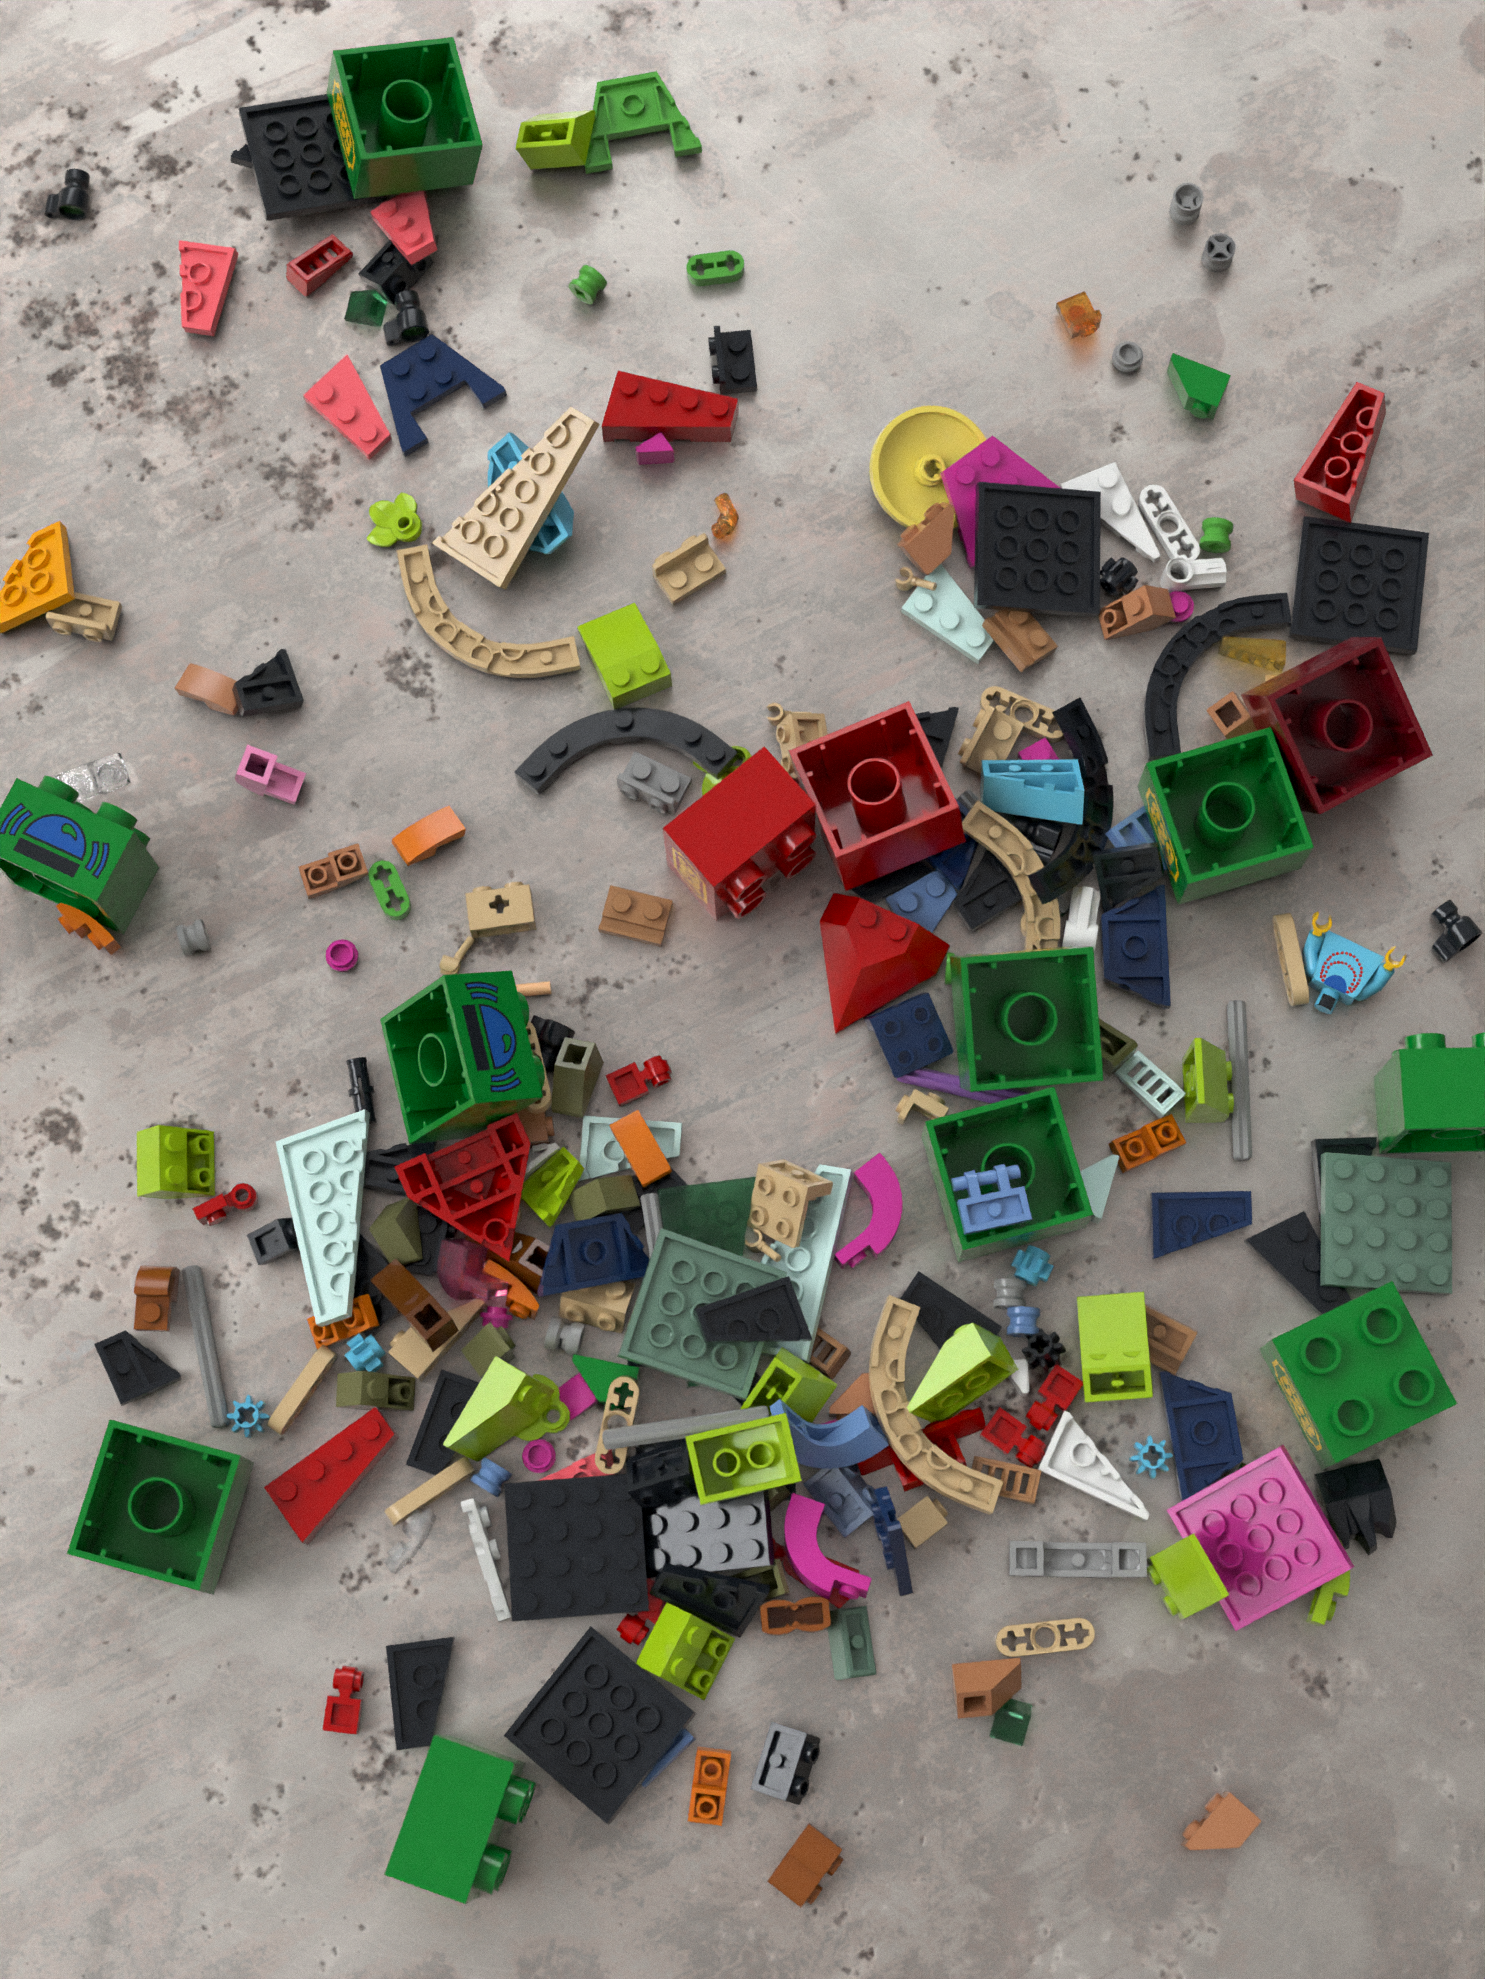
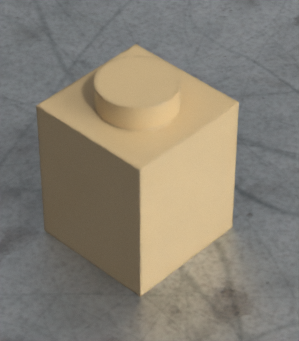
M926 1496L901 1515L897 1521H900L903 1536L915 1550L948 1524L945 1520L948 1513L937 1498L931 1501Z

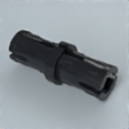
M359 1057L346 1060L351 1089L348 1090V1095L353 1099L354 1112L366 1109L370 1113L369 1124L376 1123L372 1094L375 1091L374 1086H370L366 1063L367 1058ZM358 1078H361L364 1105L361 1102Z

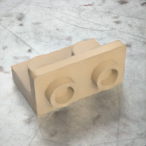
M705 533L698 537L693 535L687 538L680 548L672 553L668 551L661 554L652 565L653 577L673 606L726 574V568L710 547Z
M990 705L986 711L981 709L973 723V726L977 729L972 739L966 738L958 752V755L962 756L960 763L981 774L982 760H1007L1025 724Z
M790 713L777 724L776 738L781 748V765L795 781H797L788 750L828 734L824 713Z

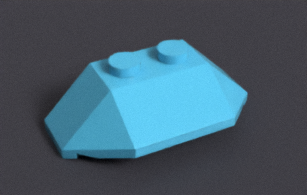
M509 432L488 450V461H490L488 487L508 468L512 469L522 459L521 455L529 448L513 433ZM563 492L559 495L529 550L551 554L572 536L574 511Z

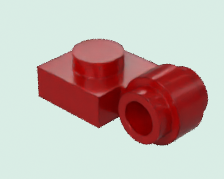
M658 1055L643 1063L645 1067L643 1071H639L636 1063L633 1062L605 1075L619 1106L621 1107L649 1094L645 1084L647 1082L652 1083L654 1088L672 1080L670 1076L672 1071L667 1060H663Z
M241 1183L233 1187L232 1191L228 1194H220L192 1208L202 1225L208 1223L209 1226H213L224 1221L227 1218L226 1214L233 1211V1207L244 1212L252 1210L258 1202V1194L251 1185ZM248 1193V1198L240 1202L241 1195Z
M1055 1365L1037 1392L1046 1401H1043L1041 1404L1036 1400L1025 1416L1030 1420L1029 1424L1039 1431L1044 1429L1048 1432L1059 1416L1053 1412L1054 1406L1062 1411H1066L1083 1386V1381L1059 1365Z
M1000 1407L980 1434V1437L1005 1455H1008L1012 1448L1016 1447L1018 1453L1015 1458L1029 1468H1032L1034 1464L1038 1465L1045 1455L1044 1450L1047 1447L1046 1444L1033 1435H1030L1028 1438H1022L1021 1435L1027 1426Z
M651 1578L647 1579L649 1611L638 1612L634 1616L627 1613L616 1629L621 1633L620 1638L630 1645L632 1643L637 1646L641 1644L650 1630L645 1626L646 1620L648 1619L656 1624L666 1604L665 1601L649 1594L654 1582Z
M343 1665L342 1669H335L333 1689H338L340 1694L339 1696L327 1695L323 1731L355 1735L359 1733L363 1699L352 1698L355 1692H361L364 1682V1671H358V1667Z

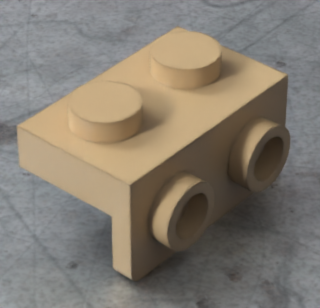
M74 592V600L46 614V620L56 633L67 636L71 635V633L82 634L84 638L94 642H101L102 639L113 641L122 605L118 601Z
M619 1281L562 1292L559 1317L568 1319L571 1322H580L598 1327L604 1331L622 1333L625 1318L634 1294L635 1283Z

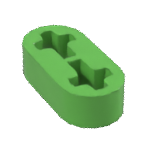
M733 250L695 255L687 262L688 280L696 286H709L738 281L744 274V259L740 253ZM727 262H733L735 266L734 271L728 270V267H726ZM696 266L703 267L704 275H698Z
M377 861L369 869V881L384 914L391 920H402L411 911L410 899L395 866L389 861ZM380 870H384L386 873L392 872L388 876L391 886L385 888L381 879L375 881L379 877L378 872ZM395 893L399 902L405 901L400 904L401 910L397 912L394 908H387L392 905L389 895Z

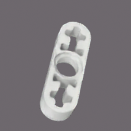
M1159 485L1146 486L1140 493L1138 507L1170 560L1175 557L1197 560L1200 546L1165 489ZM1150 495L1153 499L1159 498L1157 506L1161 513L1157 516V518H1155V516L1157 515L1158 509L1156 508L1155 504H1147L1148 496ZM1167 519L1173 520L1177 524L1178 529L1174 533H1165L1161 529L1160 523ZM1181 535L1183 536L1181 537L1180 544L1183 547V549H1191L1189 558H1187L1185 554L1180 556L1178 554L1180 550V545L1177 542V539Z

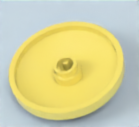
M921 406L900 414L881 431L870 456V481L879 504L892 519L907 528L913 524L917 526L926 518L924 513L933 504H941L942 502L949 504L940 473L986 440L985 436L968 417L947 407ZM955 514L953 521V529L958 527Z

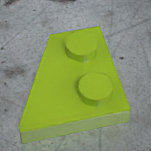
M563 1146L524 1182L521 1198L550 1228L556 1221L585 1168Z

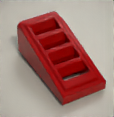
M331 234L287 263L286 278L306 297L353 257V252L334 234ZM330 248L338 256L334 258L327 250ZM320 256L327 262L326 264L319 259ZM312 265L316 270L313 271L309 266Z

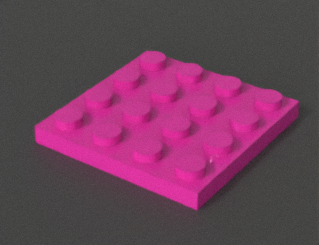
M1284 1444L1167 1509L1182 1538L1193 1533L1195 1534L1228 1591L1229 1596L1220 1600L1219 1603L1235 1631L1355 1567Z

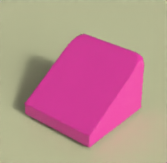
M662 433L656 434L635 449L636 461L639 465L666 464L675 461L674 450Z
M580 1373L558 1388L560 1401L569 1409L570 1421L599 1403Z

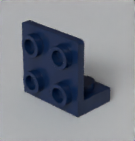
M922 992L864 1018L868 1030L874 1031L894 1078L904 1076L954 1052L929 993Z

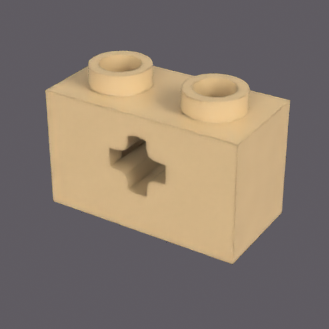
M510 882L505 884L504 888L499 889L481 886L474 888L470 893H465L469 928L473 939L537 930L532 892L529 884L524 885L523 882ZM503 903L505 906L503 913H497L498 904Z

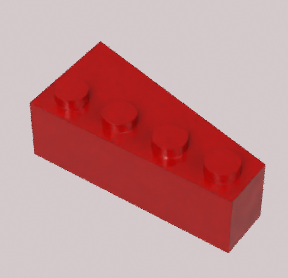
M1355 383L1294 478L1297 500L1349 523L1352 522L1386 415L1385 393L1362 383Z

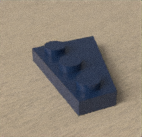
M1251 1191L1150 1193L1152 1259L1252 1224Z

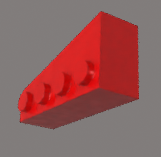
M618 370L601 426L603 442H615V439H630V442H643V439H650L658 433H662L668 442H674V439H690V442H731L739 415L738 399Z
M374 1407L266 1485L264 1489L300 1541L309 1545L319 1530L336 1513L335 1511L356 1490L358 1484L369 1471H372L399 1437L381 1411Z

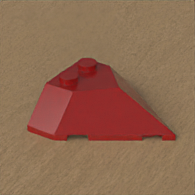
M833 893L820 919V928L835 1034L840 1033L862 1017H867L906 994L909 989L921 982L936 976L950 945L921 925L859 897Z
M518 1113L487 1126L488 1129L427 1155L424 1153L395 1166L409 1199L510 1262L531 1145Z

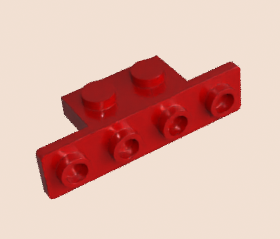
M978 1407L973 1410H963L955 1417L942 1422H932L921 1430L933 1445L936 1444L949 1457L967 1466L957 1439L983 1430L986 1424L984 1414L981 1408ZM890 1444L874 1456L857 1463L862 1476L893 1464L904 1492L925 1484L903 1464Z

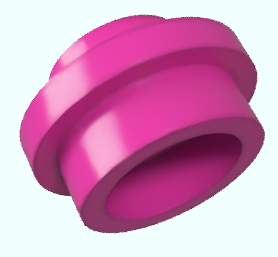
M1181 591L1169 593L1176 616L1171 621L1179 623L1189 619L1194 610L1192 598Z
M336 940L326 950V961L335 971H348L358 961L357 948L348 940Z
M487 1306V1313L480 1312L479 1316L483 1317L482 1326H486L491 1322L494 1327L502 1326L503 1328H508L509 1320L513 1321V1315H506L507 1308Z
M536 1439L525 1446L522 1452V1460L526 1468L531 1472L544 1473L554 1465L556 1452L548 1441Z

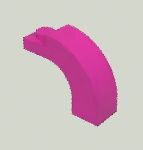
M880 1152L853 1174V1179L864 1191L871 1203L872 1219L864 1232L834 1255V1260L841 1269L848 1265L851 1268L859 1265L867 1258L865 1254L867 1250L877 1260L888 1249L897 1233L902 1214L901 1188L893 1169Z
M793 1493L785 1517L784 1543L788 1560L796 1575L809 1589L826 1599H830L834 1587L838 1588L839 1593L847 1598L855 1600L859 1596L866 1598L872 1578L831 1563L819 1549L816 1535L824 1515L825 1504Z

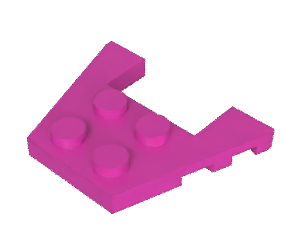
M994 436L986 439L940 473L949 504L954 508L955 518L959 527V537L963 541L967 554L966 560L970 568L975 566L976 484L978 482L1060 488Z

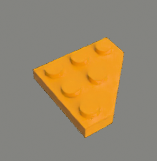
M60 521L34 532L26 543L29 549L21 561L16 559L2 579L5 585L0 591V634L75 599L67 527Z

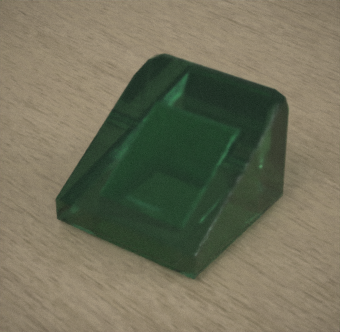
M375 289L352 291L344 320L379 327L383 322L387 299Z
M1010 1698L995 1712L989 1737L1023 1746L1031 1719L1032 1705Z

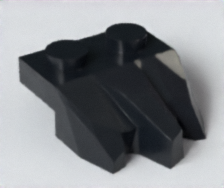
M1380 1459L1314 1474V1482L1324 1508V1515L1345 1550L1349 1548L1350 1540L1355 1539L1369 1556L1377 1550L1376 1533H1381L1386 1538H1393L1397 1521L1391 1488Z

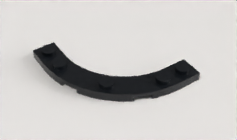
M1287 592L1241 597L1223 602L1216 608L1194 617L1171 638L1155 663L1144 699L1143 719L1148 761L1181 753L1177 725V700L1181 684L1194 662L1214 644L1232 635L1257 629L1289 627L1291 615Z
M1081 697L1052 712L1070 747L1073 758L1078 759L1084 786L1082 825H1076L1075 831L1065 849L1051 862L1028 875L1042 905L1051 902L1072 889L1094 868L1093 853L1094 851L1105 849L1108 840L1105 833L1111 829L1113 819V785L1108 784L1105 764L1109 763L1107 754Z
M620 708L589 715L560 729L544 741L514 773L521 782L537 795H540L562 771L580 757L594 751V747L609 742L613 744L640 742V739L656 741L659 745L686 755L719 780L739 759V754L713 732L687 717L659 709Z

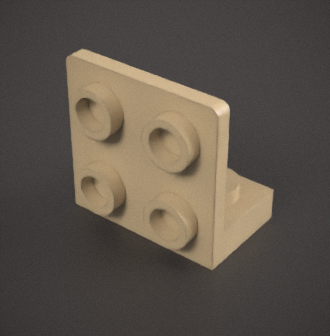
M785 1159L759 1163L746 1224L791 1248L799 1247L809 1201L816 1200V1197L831 1195L833 1182Z

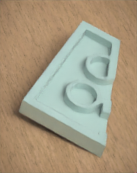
M940 564L923 579L936 583L935 591L918 586L902 606L901 612L979 664L995 641L982 626L985 621L984 618L974 608V605L942 564Z
M583 1117L580 1164L585 1170L579 1178V1182L631 1169L626 1155L609 1127L610 1124L621 1118ZM644 1120L666 1160L680 1156L682 1123Z

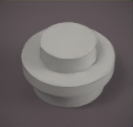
M1131 341L1120 343L1115 347L1112 354L1114 366L1123 372L1137 370L1143 362L1142 349Z

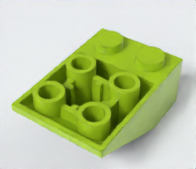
M1144 1291L1077 1296L1085 1402L1153 1398Z

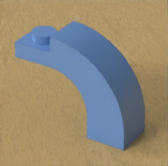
M781 1399L769 1406L772 1416L786 1413L797 1462L809 1467L822 1469L847 1467L874 1456L889 1445L878 1419L863 1405L843 1419L828 1424H814L803 1420Z

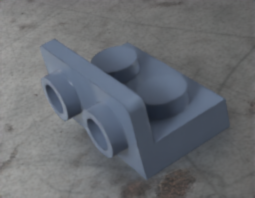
M856 1464L841 1468L820 1469L803 1483L816 1501L825 1504L824 1512L844 1538L873 1516L870 1504L876 1503L875 1488L866 1484L860 1476V1470Z

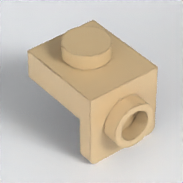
M914 1089L910 1097L904 1094L895 1111L900 1113L897 1122L904 1125L912 1109L933 1120L947 1116L949 1108L944 1105L946 1102L936 1094L929 1092L928 1095H925Z

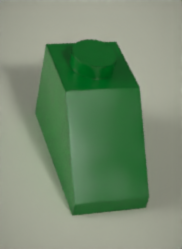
M1173 353L1167 373L1184 409L1190 411L1195 417L1213 420L1231 375Z
M573 1354L572 1361L582 1375L599 1404L606 1405L609 1387L616 1378L625 1375L633 1377L637 1382L639 1381L641 1371L638 1367ZM623 1382L621 1387L615 1388V1392L619 1393L621 1397L619 1405L616 1406L612 1403L611 1409L631 1411V1407H624L626 1398L634 1395V1391L628 1388L629 1383Z

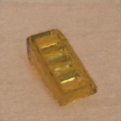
M1224 637L1218 647V654L1269 671L1282 673L1286 664V641Z

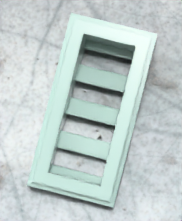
M1137 1051L1114 1073L1159 1119L1169 1113L1186 1095L1172 1079L1140 1051ZM1140 1063L1143 1068L1131 1078L1128 1073ZM1149 1072L1152 1077L1141 1087L1137 1082ZM1158 1081L1162 1086L1150 1095L1147 1091ZM1167 1090L1171 1095L1162 1104L1159 1103L1157 1099Z

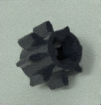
M1110 557L1101 567L1100 575L1102 578L1100 579V585L1112 596H1118L1120 592L1127 595L1136 587L1139 581L1135 577L1138 574V570L1131 561L1124 557H1120L1117 562Z
M1040 1328L1039 1333L1033 1336H1026L1028 1347L1023 1348L1022 1352L1025 1357L1030 1358L1028 1364L1033 1370L1039 1365L1048 1373L1049 1368L1055 1365H1062L1059 1360L1060 1354L1065 1353L1066 1349L1063 1344L1058 1343L1060 1337L1055 1331L1047 1335Z

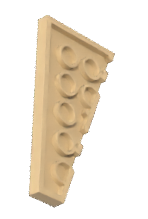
M570 407L544 432V438L533 449L528 448L521 455L522 459L512 469L508 468L474 501V506L463 517L459 516L452 523L453 527L443 537L438 536L432 544L498 587L506 590L600 423L577 409Z

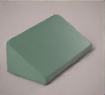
M867 1606L830 1611L831 1625L827 1629L835 1680L877 1675Z

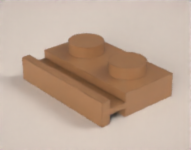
M1000 610L994 616L986 618L982 624L983 628L1021 673L1029 666H1033L1053 654L1058 647L1030 612Z
M610 885L598 930L600 933L661 947L673 900Z
M1145 1304L1150 1361L1152 1364L1176 1375L1198 1331Z

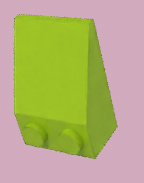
M635 602L577 626L613 709L622 708L672 687L671 672Z
M1194 1038L1182 1058L1183 1091L1186 1093L1184 1097L1185 1123L1225 1122L1229 1117V1113L1234 1111L1233 1093H1228L1227 1081L1232 1079L1231 1061H1226L1224 1050L1202 1038Z
M973 1322L963 1325L954 1332V1336L945 1341L909 1402L907 1409L909 1413L931 1423L935 1421L942 1422L957 1414L1019 1369L1001 1337Z
M495 1356L443 1445L478 1462L536 1421L540 1414L549 1406L551 1396L555 1390Z
M786 1413L685 1436L700 1505H707L802 1481Z
M1194 1533L1147 1558L1149 1564L1147 1566V1574L1155 1586L1161 1585L1166 1594L1162 1598L1166 1608L1172 1616L1177 1614L1180 1620L1229 1596L1228 1591Z

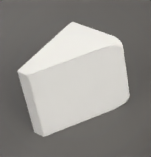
M1026 1359L1014 1360L1019 1370L1009 1376L1008 1379L1020 1397H1026L1029 1393L1028 1361Z

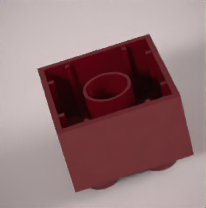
M1351 637L1241 694L1257 731L1271 727L1300 810L1303 812L1322 814L1433 756L1381 637Z

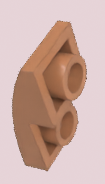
M189 663L175 686V690L180 696L203 701L211 710L235 716L239 709L232 691L234 683L237 681L208 668Z
M358 843L329 852V857L298 866L308 899L329 893L368 875Z

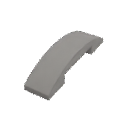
M1010 1541V1576L1147 1578L1146 1542L1074 1543Z

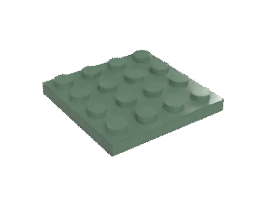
M1329 1152L1321 1154L1320 1286L1374 1290L1393 1281L1398 1292L1438 1295L1452 1294L1451 1162Z
M661 1228L617 1357L745 1401L765 1342L705 1343L693 1311L699 1307L785 1278L787 1272Z

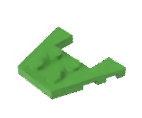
M657 71L597 82L593 110L596 114L585 163L586 174L613 169L608 140L657 131L670 130L675 158L702 153L700 140L698 137H695L685 116H682L674 98Z

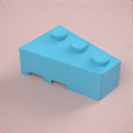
M1078 759L982 760L981 803L994 812L1082 825L1084 786Z

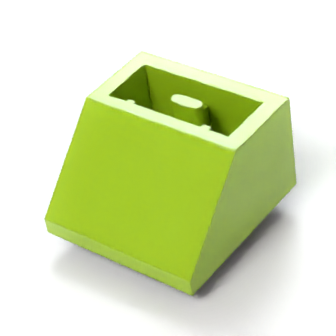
M594 110L538 114L521 122L515 149L530 169L585 165L596 113Z
M157 1125L137 1132V1197L179 1199L215 1196L214 1131Z
M781 1347L740 1409L767 1406L770 1416H772L769 1406L781 1399L803 1420L812 1423L838 1384Z
M666 1602L636 1664L694 1696L705 1700L735 1638Z

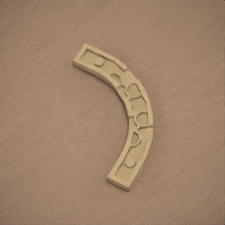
M428 545L396 550L405 593L415 617L429 637L441 649L458 661L485 673L511 678H537L581 670L574 636L533 644L497 643L484 638L483 635L456 619L445 604L435 583Z
M977 800L962 821L965 834L992 852L1003 863L1014 879L1025 909L1026 938L1023 950L1057 948L1058 941L1060 940L1058 899L1055 898L1051 902L1042 905L1028 878V875L1043 867V863L1034 851L1032 844L1017 828Z
M889 1295L886 1298L875 1330L869 1359L871 1398L882 1432L903 1464L923 1483L951 1500L991 1515L1003 1481L973 1470L949 1457L936 1444L933 1445L921 1430L922 1427L916 1416L909 1413L907 1409L910 1401H907L904 1387L906 1351L921 1307Z

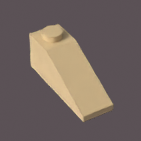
M478 1298L447 1311L459 1331L434 1352L430 1350L410 1327L406 1332L401 1330L396 1334L389 1344L392 1348L388 1353L422 1382L477 1320L480 1312H484L487 1305L481 1298Z

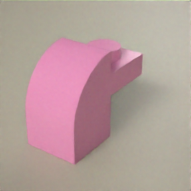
M247 744L235 776L236 782L258 795L263 796L266 794L294 805L306 773L276 762L277 755Z

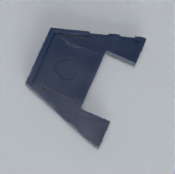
M433 334L380 365L404 457L428 444L426 435L413 417L461 387L468 386L483 410L507 396L506 389Z

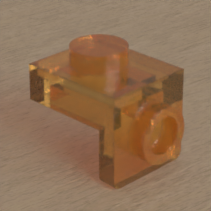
M1085 291L1057 302L1056 309L1071 339L1080 335L1081 337L1090 336L1100 327L1102 314L1100 310H1094Z

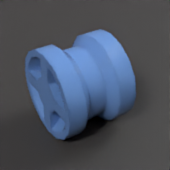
M1026 1306L1007 1308L1010 1325L1006 1329V1335L1026 1338L1027 1335L1033 1336L1039 1333V1328L1037 1327V1319L1040 1317L1039 1308Z
M484 1457L481 1461V1469L478 1473L472 1475L470 1481L498 1498L502 1492V1484L504 1481H508L512 1474Z

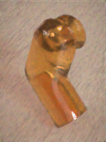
M728 493L720 494L714 499L720 515L717 523L712 525L711 532L717 539L730 536L739 521L738 513Z

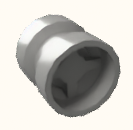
M1191 183L1181 184L1175 189L1169 210L1170 217L1174 222L1180 225H1190L1198 219L1204 198L1202 190Z
M552 1316L544 1348L553 1351L562 1349L568 1355H578L584 1336L585 1324L578 1322L569 1324L565 1323L562 1318Z

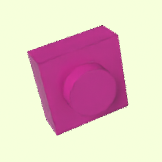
M1046 737L1019 751L1017 754L1019 760H1059Z

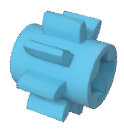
M1028 1245L1025 1252L1018 1249L1011 1266L1017 1268L1014 1276L1019 1280L1027 1281V1284L1037 1286L1039 1280L1047 1282L1054 1268L1053 1265L1048 1263L1051 1256L1047 1252Z
M358 1333L347 1342L351 1350L344 1355L356 1371H365L367 1369L368 1372H376L384 1366L380 1358L386 1352L372 1334L364 1339Z
M247 1395L245 1403L240 1404L234 1400L233 1405L236 1407L234 1414H227V1418L236 1422L232 1427V1431L237 1433L243 1428L245 1429V1437L248 1439L251 1438L252 1431L258 1430L264 1433L265 1430L262 1424L264 1420H269L271 1417L261 1411L266 1403L259 1401L256 1405H253V1398L250 1395ZM246 1410L253 1412L252 1416L255 1420L251 1424L245 1421L246 1418L243 1413Z
M1150 1435L1147 1436L1144 1447L1138 1442L1134 1443L1133 1446L1138 1453L1130 1457L1129 1461H1137L1139 1465L1136 1471L1137 1475L1145 1470L1149 1471L1150 1478L1154 1479L1157 1468L1165 1473L1169 1470L1164 1461L1171 1458L1173 1454L1165 1453L1163 1449L1166 1443L1165 1440L1156 1444L1153 1443ZM1149 1449H1151L1152 1454L1159 1456V1459L1153 1463V1466L1150 1465L1149 1460L1143 1459V1455Z

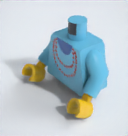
M1317 911L1312 916L1314 929L1309 931L1302 950L1305 974L1310 978L1308 986L1320 992L1314 1007L1326 1014H1332L1338 1001L1351 1005L1354 1000L1364 1001L1381 991L1395 973L1394 968L1402 966L1407 955L1405 954L1401 961H1394L1391 958V953L1396 948L1394 946L1385 955L1386 963L1382 962L1383 956L1329 931L1332 926L1331 915H1329L1326 924H1317L1316 920L1319 916V911Z

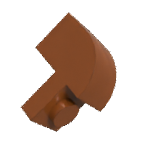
M140 1266L134 1287V1294L136 1295L134 1330L170 1331L172 1302L177 1303L180 1270L177 1267Z

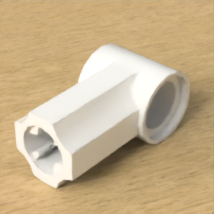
M1175 557L1168 561L1160 578V584L1162 588L1168 589L1169 593L1174 591L1184 592L1191 589L1224 587L1227 574L1226 564L1223 558L1188 560L1184 557ZM1171 573H1178L1183 579L1177 580L1172 577Z
M1085 886L1073 887L1068 920L1065 921L1061 947L1090 946L1095 950L1098 933L1096 920L1100 891Z

